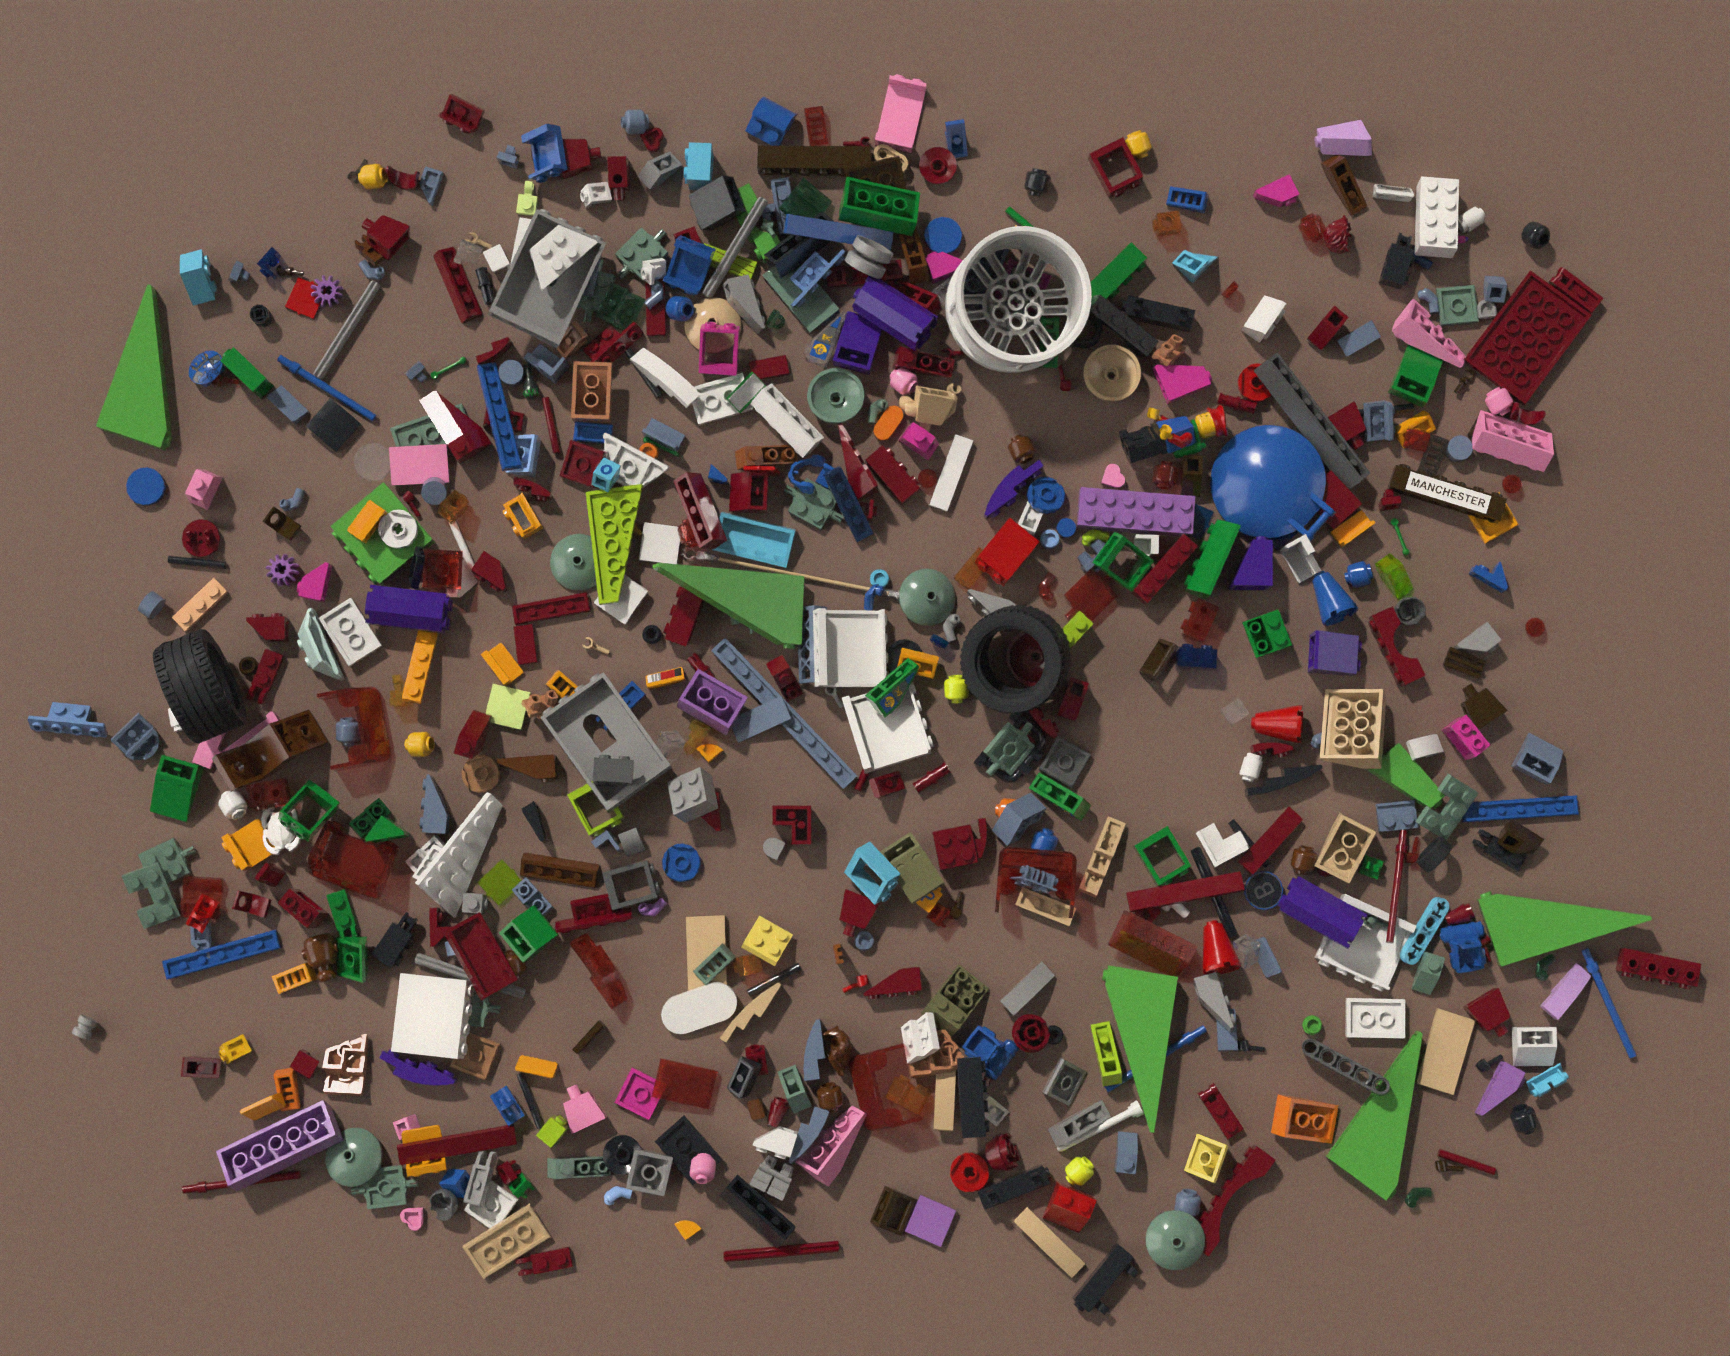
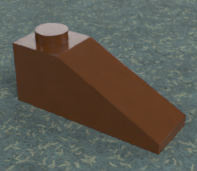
M1334 155L1321 163L1328 181L1351 216L1367 207V203L1345 157Z
M915 227L912 236L898 233L910 284L929 281L928 267L917 228Z
M555 754L496 759L498 764L541 780L542 783H551L553 779H558L557 758Z

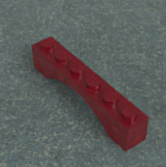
M1256 1145L1249 1146L1243 1154L1245 1158L1241 1164L1238 1162L1232 1170L1234 1174L1230 1180L1227 1178L1223 1182L1221 1193L1219 1195L1216 1194L1210 1201L1211 1207L1208 1211H1204L1198 1219L1205 1236L1203 1253L1208 1257L1220 1241V1220L1229 1199L1244 1184L1265 1176L1276 1160Z

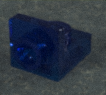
M273 247L268 250L257 265L261 268L259 270L260 273L266 278L271 276L275 280L277 276L270 268L275 267L279 263L281 255Z

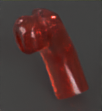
M1050 572L1046 574L1038 585L1039 595L1045 601H1050L1053 598L1050 584L1056 577Z

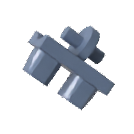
M1098 539L1091 545L1092 549L1097 553L1092 558L1086 551L1077 557L1082 565L1081 569L1083 572H1087L1094 566L1093 560L1105 545L1101 540ZM1097 566L1093 569L1096 573L1100 571Z

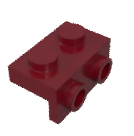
M449 94L444 110L439 113L438 117L442 118L444 123L448 125L454 124L459 127L460 131L469 134L478 130L485 110L453 94Z

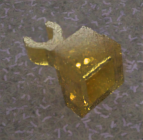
M392 675L395 690L390 691V706H410V702L402 701L404 690L402 689V675Z
M696 719L688 727V729L692 730L688 736L690 739L682 745V750L685 749L686 745L692 747L690 754L695 752L696 743L701 744L704 742L711 730L710 727Z

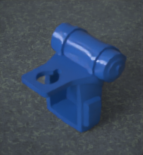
M1481 921L1447 926L1440 930L1441 940L1443 943H1449L1450 964L1457 973L1484 969L1486 953L1485 949L1481 947L1480 937L1484 936L1485 931Z
M977 1026L962 1047L967 1057L980 1056L981 1061L985 1060V1076L995 1081L999 1075L1001 1076L1002 1071L1011 1059L1015 1057L1019 1049L1013 1040L1006 1039L1004 1042L998 1040L994 1031H991L986 1026Z

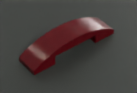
M901 259L891 260L889 264H883L886 271L881 280L891 282L903 279ZM845 265L835 266L830 269L832 273L827 277L828 287L864 286L865 280L869 275L854 267H845Z

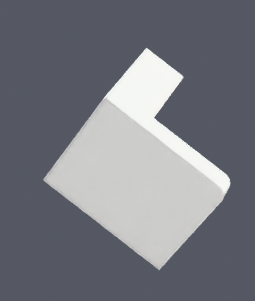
M500 244L483 252L492 272H496L506 266L509 269L510 263Z
M1136 534L1134 545L1149 557H1157L1159 554V535Z

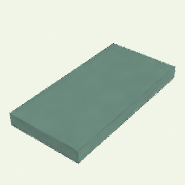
M802 264L782 279H779L770 270L765 272L762 277L810 334L839 311V308L820 285L812 294L810 292L804 297L806 301L799 308L797 306L791 307V304L802 291L790 278Z
M462 403L455 405L459 410L466 414ZM429 415L390 428L396 447L446 444Z

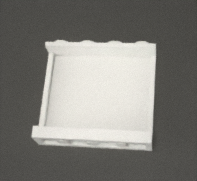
M818 608L813 610L815 687H875L889 675L888 671H886V664L888 663V653L886 652L888 635L885 633V626L887 625L885 609L867 611L826 610V608Z
M913 682L910 684L900 705L886 718L873 708L865 696L866 694L853 698L849 696L842 697L865 774L931 754L930 747L934 746L931 736H926L925 729H928L925 718L921 719L919 712L922 711L919 700L915 701L913 694L916 693Z
M1347 894L1341 895L1340 899L1388 923L1389 913ZM1397 917L1394 943L1391 944L1386 943L1388 928L1375 924L1374 928H1371L1363 922L1352 943L1347 942L1350 944L1349 949L1324 936L1315 958L1319 960L1318 964L1327 968L1330 965L1337 968L1336 972L1345 976L1348 973L1354 975V980L1363 984L1367 981L1372 984V988L1382 992L1383 989L1389 990L1390 987L1388 986L1400 960V952L1411 933H1414L1416 925Z
M400 973L391 1051L464 1059L468 1049L466 1037L470 1031L468 1020L472 1013L471 996L474 994V987L470 980Z

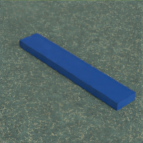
M786 214L784 233L846 244H853L856 236L860 235L881 244L890 251L894 233Z
M496 362L477 365V371L502 471L521 469L522 464Z
M1577 795L1473 802L1462 817V822L1579 815Z
M272 930L164 960L162 964L166 979L169 980L281 948L277 930ZM208 952H210V958L206 957Z

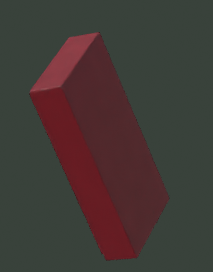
M786 355L749 362L750 372L753 371L760 380L789 375Z
M533 624L514 626L518 665L538 663Z

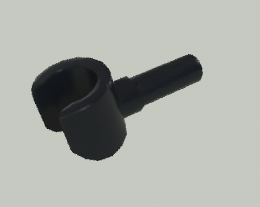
M1248 1040L1237 1041L1240 1051L1253 1050L1265 1052V1047L1249 1046Z
M1500 1054L1488 1062L1483 1058L1475 1066L1481 1072L1488 1071L1493 1064L1502 1060L1503 1056Z

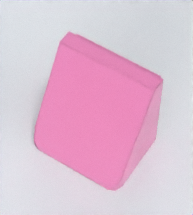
M415 1114L393 1122L399 1141L402 1140L401 1133L404 1130L421 1128Z

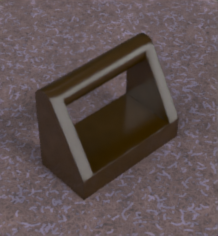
M1159 639L1139 672L1156 681L1178 646L1172 642Z
M884 1186L870 1222L881 1229L902 1236L917 1199ZM898 1197L908 1200V1203L896 1229L887 1224Z

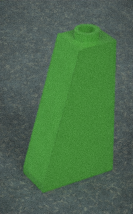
M1400 743L1395 744L1382 755L1381 769H1367L1370 773L1410 799L1415 800L1424 808L1428 806L1435 809L1443 803L1441 799L1445 795L1437 790L1436 784L1416 761L1412 760L1409 753Z

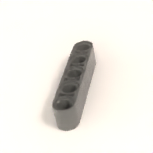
M1306 1039L1302 1043V1052L1313 1061L1378 1096H1384L1389 1092L1390 1083L1385 1077L1315 1039ZM1309 1043L1316 1045V1051L1313 1053L1306 1052V1045ZM1331 1053L1334 1059L1330 1063L1324 1062L1323 1055ZM1347 1062L1351 1065V1070L1343 1072L1340 1069V1065ZM1360 1072H1366L1369 1075V1079L1366 1082L1358 1080L1357 1077ZM1379 1081L1387 1085V1088L1382 1092L1375 1088L1376 1083Z

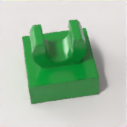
M1364 855L1358 873L1378 880L1384 861Z
M521 1171L517 1175L518 1178L514 1179L508 1187L517 1198L520 1196L527 1198L525 1191L528 1188L533 1191L534 1187L527 1175Z

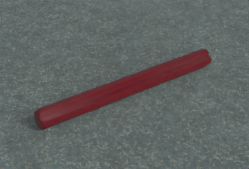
M838 1241L786 1245L779 1246L778 1248L775 1246L731 1250L723 1252L724 1262L832 1253L839 1252L840 1247Z

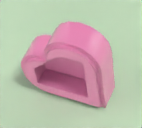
M1109 464L1105 469L1101 484L1114 488L1122 487L1125 483V477L1120 473L1119 466Z
M424 1207L405 1208L402 1210L400 1218L402 1222L408 1224L412 1231H418L423 1227Z

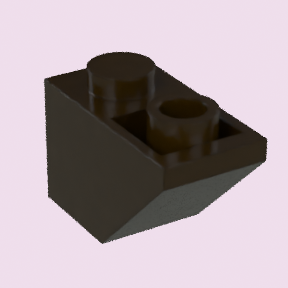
M1183 455L1181 459V495L1200 497L1203 456Z
M1511 818L1500 831L1497 844L1513 854H1533L1544 839Z

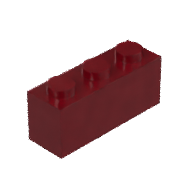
M882 445L865 459V463L898 502L903 505L919 492L920 488L918 485L920 483L914 476L910 477L906 473L907 468L901 461L898 463L893 458L895 456L893 451L889 447L885 448Z

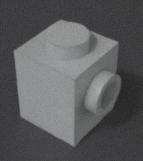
M463 893L462 912H480L484 914L488 908L486 894Z

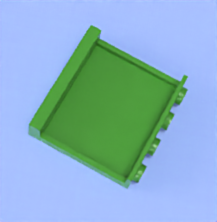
M383 482L331 525V528L334 530L332 532L333 536L338 541L342 540L346 544L344 549L351 556L354 554L358 558L356 563L361 569H367L370 572L368 577L375 585L379 583L381 586H384V581L412 559L416 546H421L424 549L427 545L430 547L435 543L417 520L418 534L416 539L409 547L401 549L388 546L381 539L378 528L366 544L347 531L369 500L388 513L393 510H404L413 517ZM398 524L393 530L396 531V534H399L403 531V528H401V524Z

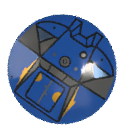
M205 351L197 355L189 367L190 379L204 387L209 386L225 370V365L220 361L222 359L221 355L215 351Z

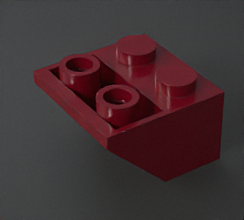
M748 471L731 474L729 512L767 514L768 472Z

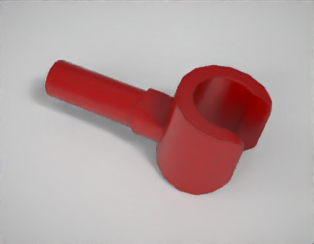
M867 975L856 976L857 983L843 988V992L846 993L854 988L867 985Z

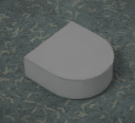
M1484 299L1478 303L1479 320L1495 318L1497 312L1494 302H1488Z
M768 838L763 844V851L767 856L777 860L786 843L777 838Z

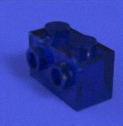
M1182 644V647L1176 649L1175 668L1210 671L1216 669L1217 649H1213V646L1201 645V648H1193V644Z

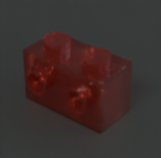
M1200 598L1196 602L1192 601L1188 609L1190 615L1188 619L1184 618L1180 627L1183 630L1181 635L1200 644L1204 643L1219 607Z
M286 778L246 786L249 808L256 809V812L268 810L267 806L275 805V808L284 807L291 799L289 783Z

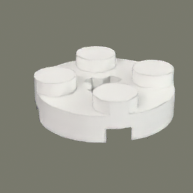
M393 510L381 518L378 532L381 539L388 546L401 549L409 547L416 539L418 526L416 520L408 512ZM401 524L403 531L396 534L393 528Z

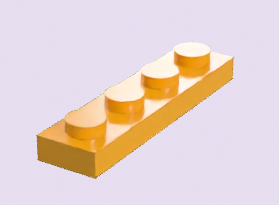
M418 630L402 694V701L422 704L438 633Z

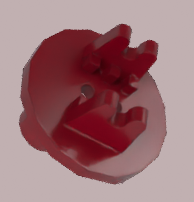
M198 519L185 527L182 533V543L188 553L195 557H206L218 550L221 537L215 524L208 520Z

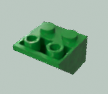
M1279 609L1242 622L1255 658L1263 657L1292 646Z
M535 905L517 916L499 932L523 963L533 959L559 935Z

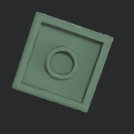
M1474 285L1437 288L1435 290L1438 298V315L1441 327L1479 322Z

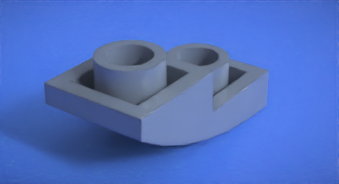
M1371 320L1337 341L1347 357L1377 340L1381 335Z
M527 877L512 889L514 894L528 909L535 905L543 916L554 908Z
M1228 1009L1229 1014L1234 1015L1236 1022L1235 1009ZM1216 1019L1218 1052L1238 1051L1237 1025L1233 1026V1032H1229Z

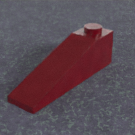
M436 390L419 400L459 464L492 445L481 426Z
M839 423L838 430L847 479L858 502L878 492V484L866 463L863 465L861 455L857 449H854L853 441L843 424Z

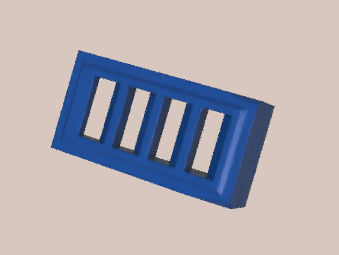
M1170 186L1166 205L1205 213L1208 194L1203 191ZM1175 193H1179L1177 202H1173ZM1183 194H1185V202L1181 203ZM1193 196V202L1189 204L1190 197ZM1198 198H1201L1200 206L1197 205Z

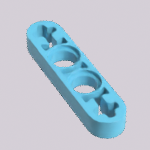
M1435 897L1428 904L1416 924L1414 933H1411L1400 952V959L1404 963L1414 965L1421 958L1449 910V902L1446 899ZM1431 917L1433 919V924L1431 927L1428 928L1426 926V921L1428 918ZM1419 934H1422L1423 941L1418 944L1416 938ZM1409 952H1410V954L1412 955V958H1411V959H1410L1409 956H1408V953H1409Z

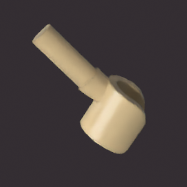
M468 233L473 236L472 241L465 239V242L468 244L476 243L488 249L492 247L491 244L479 239L476 233Z
M586 637L587 640L591 641V645L588 647L583 645L584 648L587 650L595 649L607 655L609 654L610 650L595 644V641L590 637Z

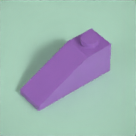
M1500 1061L1475 1114L1483 1116L1517 1091L1518 1087L1521 1088L1525 1082V1072L1506 1062Z

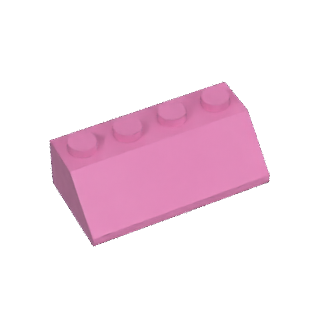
M1482 410L1480 411L1472 437L1473 449L1479 453H1487L1498 459L1511 461L1516 465L1527 466L1535 471L1544 472L1554 455L1552 433Z

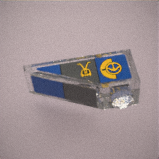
M841 312L812 339L810 344H806L803 353L806 355L805 361L827 369L847 312Z

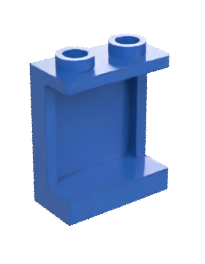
M545 124L521 136L522 143L531 144L535 172L528 175L529 180L543 183L548 178L557 177L561 172L567 170L560 126Z
M680 235L675 241V250L663 281L669 287H679L684 289V292L689 295H698L702 291L716 249Z

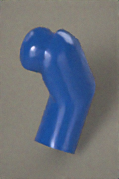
M874 584L865 593V610H873L874 598L876 595L882 596L884 593L883 586Z

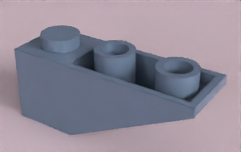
M427 774L426 779H423L425 798L421 800V809H424V814L420 818V829H422L423 833L448 834L450 815L433 776Z

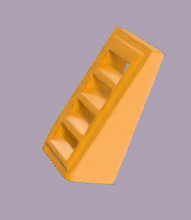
M559 670L545 684L551 690H555L556 694L561 698L565 696L571 687L574 690L578 687ZM561 677L562 680L556 687L553 686L557 679ZM567 682L566 688L560 692L559 689Z
M304 963L272 976L278 994L317 980V975L314 968H311L308 963ZM296 971H298V973H299V976H300V978H301V982H300L299 979H298V976H297ZM288 974L291 975V978H292L293 983H294L293 985H292V983H291V980H290ZM282 976L284 977L285 983L287 985L286 988L284 987L283 982L281 980Z

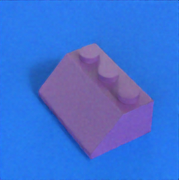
M697 669L680 696L677 708L727 736L748 697Z

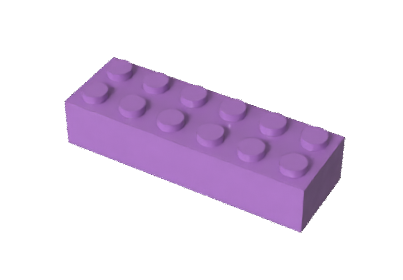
M1081 487L1078 497L1076 528L1178 537L1185 534L1187 537H1191L1193 534L1195 496Z
M322 1100L216 1151L228 1187L237 1192L343 1141L331 1106Z

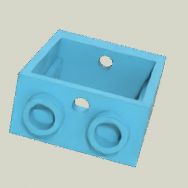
M871 842L856 849L844 872L874 905L881 901L885 902L891 897L890 892L897 886V880L901 875ZM865 864L883 881L880 886L863 869Z

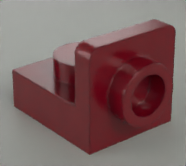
M754 1044L746 1047V1058L762 1065L758 1076L768 1075L765 1046Z

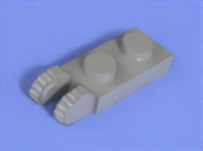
M486 1150L479 1151L476 1162L473 1164L463 1200L464 1203L484 1206L494 1170L493 1167L497 1162L496 1152H491L487 1158Z

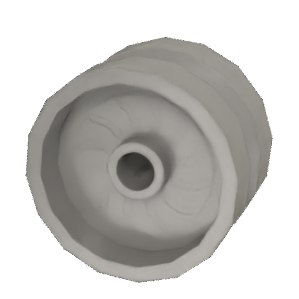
M857 235L852 244L856 250H849L845 261L869 276L882 279L886 271L883 264H889L894 254L881 244Z

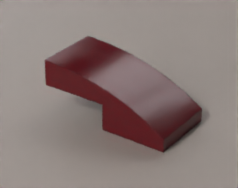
M506 337L492 342V351L475 356L478 364L491 363L501 357L512 345L510 338Z
M986 818L977 819L980 838L974 839L977 859L982 858L986 845Z

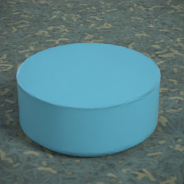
M877 569L870 575L871 585L879 584V586L884 588L888 585L889 576L886 571Z

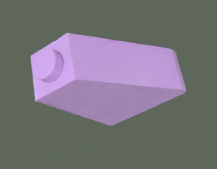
M1361 120L1317 128V136L1314 137L1316 148L1319 147L1322 154L1372 155V139Z

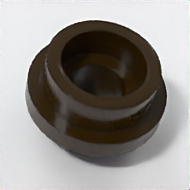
M247 656L241 659L239 670L242 674L251 676L256 673L258 662L255 658ZM248 663L252 664V668L250 670L246 669V665Z

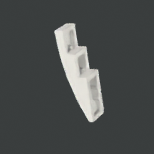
M642 348L630 358V361L656 387L659 385L670 397L675 396L685 408L690 406L701 395L678 372L645 348Z

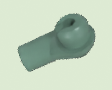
M878 399L869 406L867 423H877V415L888 408L887 400Z

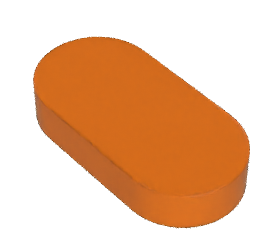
M889 406L874 426V436L878 440L886 441L895 432L903 419V411L900 407Z

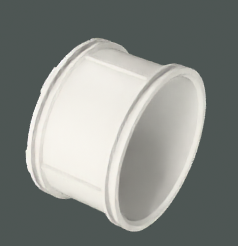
M1016 226L1005 228L992 233L980 241L955 270L946 293V320L956 343L974 362L998 372L1020 373L1041 367L1064 351L1076 340L1083 330L1091 308L1090 279L1080 256L1059 236L1037 227ZM1003 249H1021L1023 251L1013 275L1007 274L995 255L996 251ZM1033 254L1039 256V260L1031 276L1026 277L1024 273ZM985 257L997 276L995 280L990 277L980 264L979 260ZM1047 264H1051L1059 273L1065 285L1063 288L1039 289L1037 283ZM969 269L974 270L987 288L985 294L964 295V283ZM1009 280L1017 283L1016 289L1010 288ZM1027 288L1034 292V297L1026 295ZM993 291H999L1002 294V298L999 300L995 299ZM1068 298V305H1044L1045 299ZM1013 299H1014V301H1015L1016 303H1018V305L1016 306V308L1014 307L1013 304H1011V302L1013 301ZM965 304H982L983 309L966 312ZM1030 307L1034 308L1036 315L1033 317L1027 313V309ZM995 310H1001L1003 312L1002 319H999L995 316ZM1042 315L1067 316L1065 327L1056 341L1051 338L1039 319ZM1012 318L1019 319L1020 327L1013 326ZM986 319L990 326L983 338L976 332L970 321ZM1030 330H1034L1047 348L1046 351L1040 352L1029 334ZM1000 332L1002 337L997 348L990 344L996 333ZM1019 335L1031 355L1006 353L1012 336Z

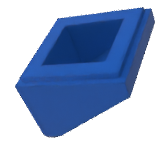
M711 464L708 475L709 481L727 485L728 479Z

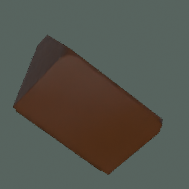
M761 1098L747 1102L752 1120L761 1119L766 1116Z

